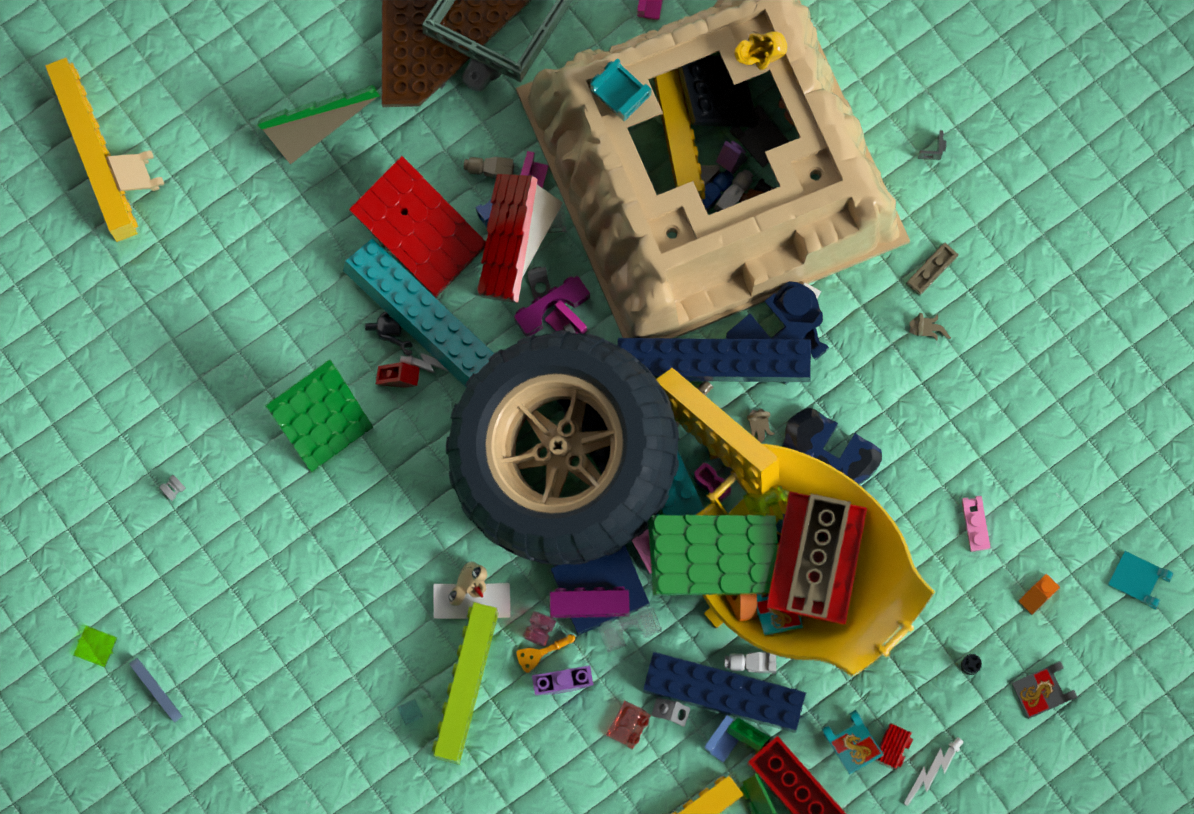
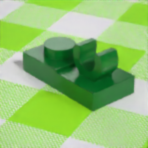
M739 717L728 726L726 731L736 739L746 743V749L754 748L756 750L755 754L762 750L771 739V737Z

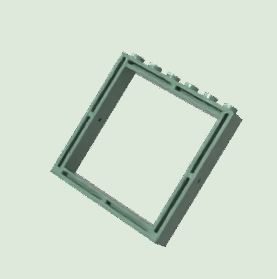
M455 0L437 1L422 24L423 34L521 83L573 0H557L517 63L440 24Z

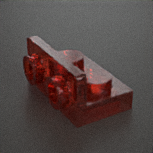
M624 701L607 736L633 750L635 745L638 744L644 728L647 727L651 715L644 709Z

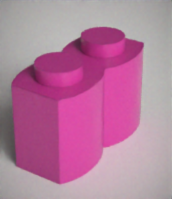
M703 463L694 472L696 483L701 488L707 490L708 494H712L725 481L723 478L718 477L713 467L706 463ZM730 487L718 498L720 503L731 494Z

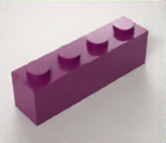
M597 587L593 588V591H586L585 588H574V591L557 588L554 589V592H550L551 618L629 616V590H625V587H614L613 590Z

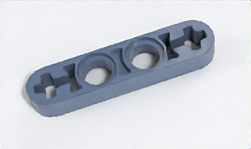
M138 658L130 662L129 664L168 716L174 722L183 717Z

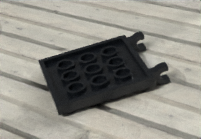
M706 56L678 67L692 125L752 128L758 125L747 80L734 85L721 56Z

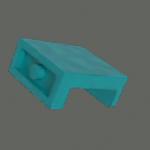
M617 58L614 62L610 61L605 66L603 73L593 77L591 80V91L618 117L625 121L651 96V88L647 84L643 85L621 65V61Z

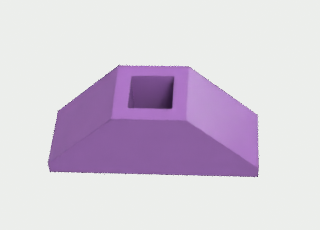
M726 141L716 163L734 174L748 157L745 155L746 151L734 141L731 144Z
M590 665L532 675L535 695L561 694L593 686Z

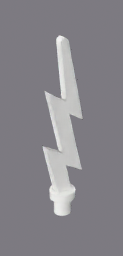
M422 353L420 355L423 361L414 358L413 355L401 356L400 362L434 373L432 366L448 371L435 358Z
M959 737L954 742L949 743L950 747L945 756H943L940 748L927 775L925 768L922 769L904 802L906 806L909 805L923 783L926 792L928 791L941 765L944 773L946 772L953 756L960 750L959 747L963 744Z

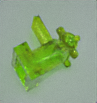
M778 486L777 489L772 487L764 494L747 493L743 495V499L749 514L766 516L770 514L768 507L771 506L776 518L782 520L784 517L778 501L781 500L784 505L787 504L789 491L783 490L781 486Z

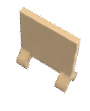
M152 151L106 157L119 191L141 189L156 191L160 189V185H164L162 177L150 179L145 164L149 163L148 159L154 158Z

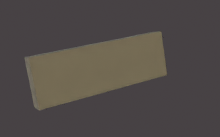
M944 242L906 284L921 296L959 254Z

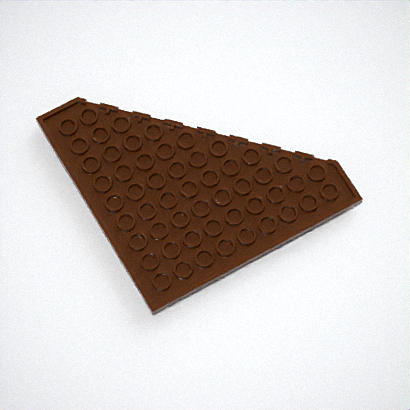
M382 0V107L421 106L471 58L423 34L422 24L438 0ZM455 0L440 24L484 46L531 0Z

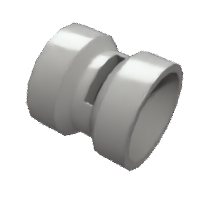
M174 475L169 478L167 483H163L159 487L171 501L176 498L179 492H183L186 489ZM168 485H170L175 490V492H173Z

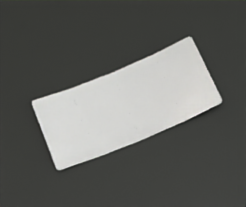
M510 583L486 584L483 598H474L467 593L463 602L458 606L451 605L448 597L457 584H434V618L468 619L467 612L469 606L473 607L474 602L496 607L499 613L498 618L510 617Z

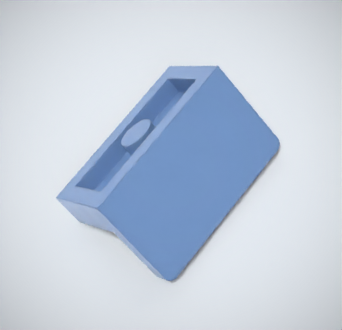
M728 715L704 747V750L721 762L726 760L739 741L726 732L728 726L733 722V719Z

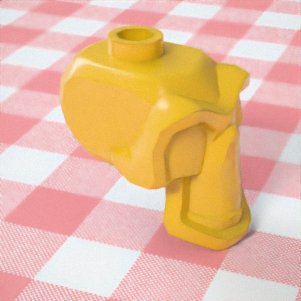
M777 31L763 35L752 33L749 35V42L742 40L735 48V58L739 63L745 65L755 63L759 70H764L770 63L786 54L787 42L783 34Z

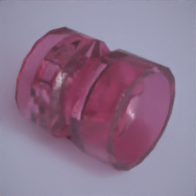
M533 611L529 620L531 625L526 627L522 637L537 645L546 647L550 638L548 633L553 631L556 621L542 613Z

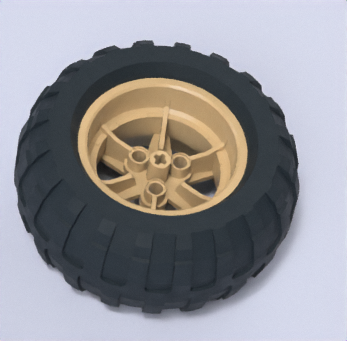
M554 331L550 334L531 335L517 341L518 343L509 348L501 349L494 353L488 359L489 362L477 374L473 373L465 384L467 388L461 396L459 403H455L450 417L452 419L450 436L446 439V454L449 457V479L451 486L457 493L465 515L484 533V536L494 544L519 557L543 564L577 565L588 563L603 556L612 555L621 550L624 545L628 544L635 537L642 535L649 527L648 520L650 517L656 516L668 500V493L673 478L677 474L679 464L677 458L679 430L674 419L670 400L657 379L644 364L625 349L599 336L572 333L570 331ZM571 399L570 407L558 425H555L536 410L552 401ZM586 403L591 405L601 415L608 428L607 431L581 432ZM527 419L541 443L516 456L517 437ZM571 424V432L565 434L564 427ZM611 445L608 464L603 474L600 475L586 454ZM546 448L548 453L546 457L541 458L539 453L541 449ZM579 457L580 462L578 466L573 467L571 464L572 459ZM547 466L544 495L539 494L529 486L519 469ZM569 471L591 486L578 495L559 498Z

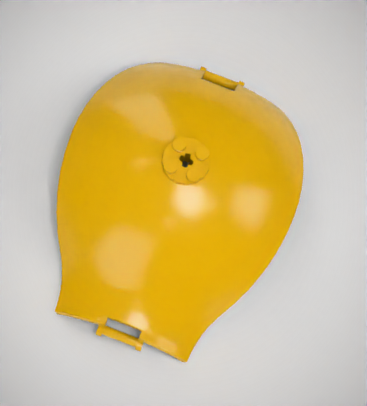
M763 444L779 458V482L764 494H760L757 490H753L747 481L739 478L735 471L732 470L730 472L731 475L712 494L709 493L706 496L711 504L696 515L776 516L777 524L782 513L785 514L790 491L805 495L824 496L847 501L852 505L866 507L867 511L856 565L855 582H853L846 624L800 615L803 628L764 635L758 614L755 620L739 622L726 595L702 596L717 617L728 628L753 646L780 657L826 662L853 677L867 668L881 655L887 657L890 654L889 651L908 632H912L914 627L911 624L925 608L935 591L923 580L915 568L906 541L896 523L864 488L839 470L814 457L789 448ZM737 481L747 495L727 513L718 501V498ZM893 635V637L884 646H882Z

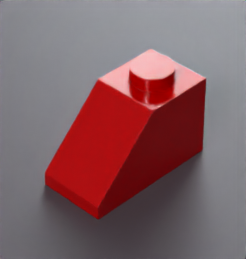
M403 362L378 366L376 385L401 388L418 386L420 368Z

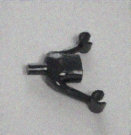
M386 311L378 317L377 323H365V331H376L379 339L402 347L403 353L407 356L412 354V350H406L407 347H412L411 342H402L395 338L400 337L401 326L392 317H389L390 315Z

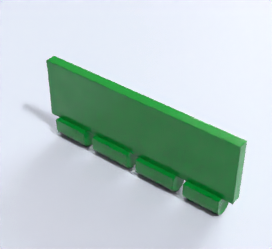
M758 773L742 781L744 786H741L740 790L744 794L745 800H751L747 805L752 814H777Z

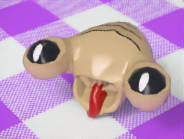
M474 561L464 565L458 576L456 587L453 588L448 596L451 605H460L467 593L474 598H483V594L486 591L485 579L488 576L485 567Z

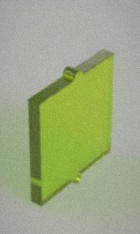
M85 626L81 638L77 640L79 643L73 656L106 667L110 655L113 654L112 650L117 637Z

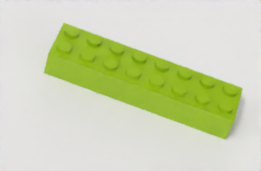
M475 602L473 607L469 606L467 612L468 626L464 625L462 631L464 642L463 645L459 644L457 651L459 661L458 664H454L452 670L454 680L453 683H449L447 689L449 699L448 702H444L442 708L443 722L439 721L437 727L438 741L434 740L432 752L437 760L460 765L499 613L496 607Z

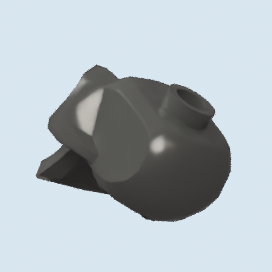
M470 58V62L462 76V81L469 89L480 92L491 81L499 78L502 73Z

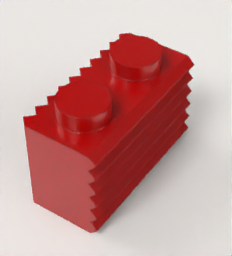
M889 723L879 745L884 755L874 761L893 770H896L897 766L901 768L905 760V756L902 754L905 748L909 750L913 738L910 737L912 732Z

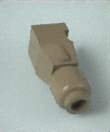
M498 156L486 158L485 161L482 158L470 157L464 161V170H467L470 174L481 175L484 173L485 176L496 179L497 174L513 175L515 164L514 159Z

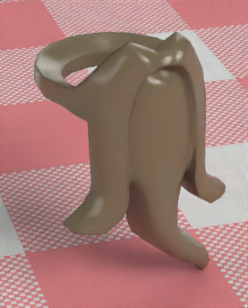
M919 313L909 323L911 327L909 332L914 335L932 336L937 341L938 336L936 333H933V331L941 332L946 338L951 339L943 326L932 324L938 320V314L931 319L924 318L923 313Z
M763 409L758 411L752 410L747 416L750 422L751 435L754 437L757 432L760 443L764 441V431L770 436L775 435L769 429L768 419L771 414Z

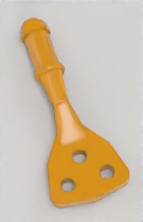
M569 634L542 649H520L516 652L518 662L523 670L529 673L539 664L544 655L557 649L560 650V648L570 643L572 644L575 641V636Z

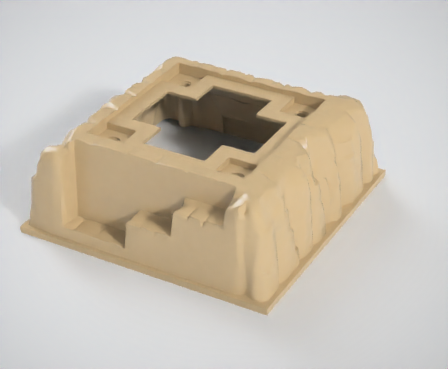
M718 0L713 7L666 24L659 31L651 30L625 43L611 46L607 52L601 49L594 51L588 49L576 53L573 60L567 61L563 68L558 70L544 69L535 76L532 82L516 88L623 338H677L765 302L789 281L810 284L910 243L907 232L896 211V200L884 185L881 172L877 169L866 146L860 121L853 115L852 108L844 98L831 66L817 39V30L810 19L809 8L802 5L800 0ZM777 31L782 33L786 39V54L770 63L764 70H759L755 63L752 65L739 63L735 58V48L742 40L749 42V35L752 33L763 35ZM719 51L734 85L770 71L800 138L765 152L780 187L708 215L693 181L656 195L627 128L663 114L648 79ZM617 58L621 61V65L643 85L647 84L651 88V96L625 121L618 117L591 91V80L593 77L603 73L605 66L610 61L614 62ZM817 174L820 176V179L813 180L810 176ZM669 232H675L677 234V237L671 239L667 236V234Z

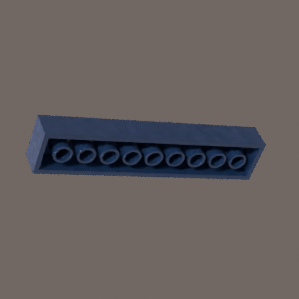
M618 338V346L631 353L644 364L656 379L673 368L687 381L811 382V340Z

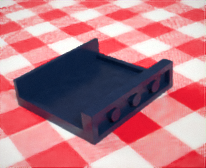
M625 545L621 550L612 555L603 556L588 563L577 565L554 564V567L551 568L558 588H564L566 591H574V588H585L586 591H593V588L603 587L605 590H613L614 587H625V590H629V614L650 606ZM622 617L571 618L577 635H581Z

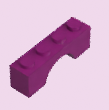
M578 275L574 278L573 276L568 277L560 287L557 288L555 286L551 288L546 296L538 297L531 302L532 305L529 307H522L516 311L514 316L515 322L526 337L534 335L543 329L542 318L545 311L560 300L564 304L576 308L591 298L590 292Z

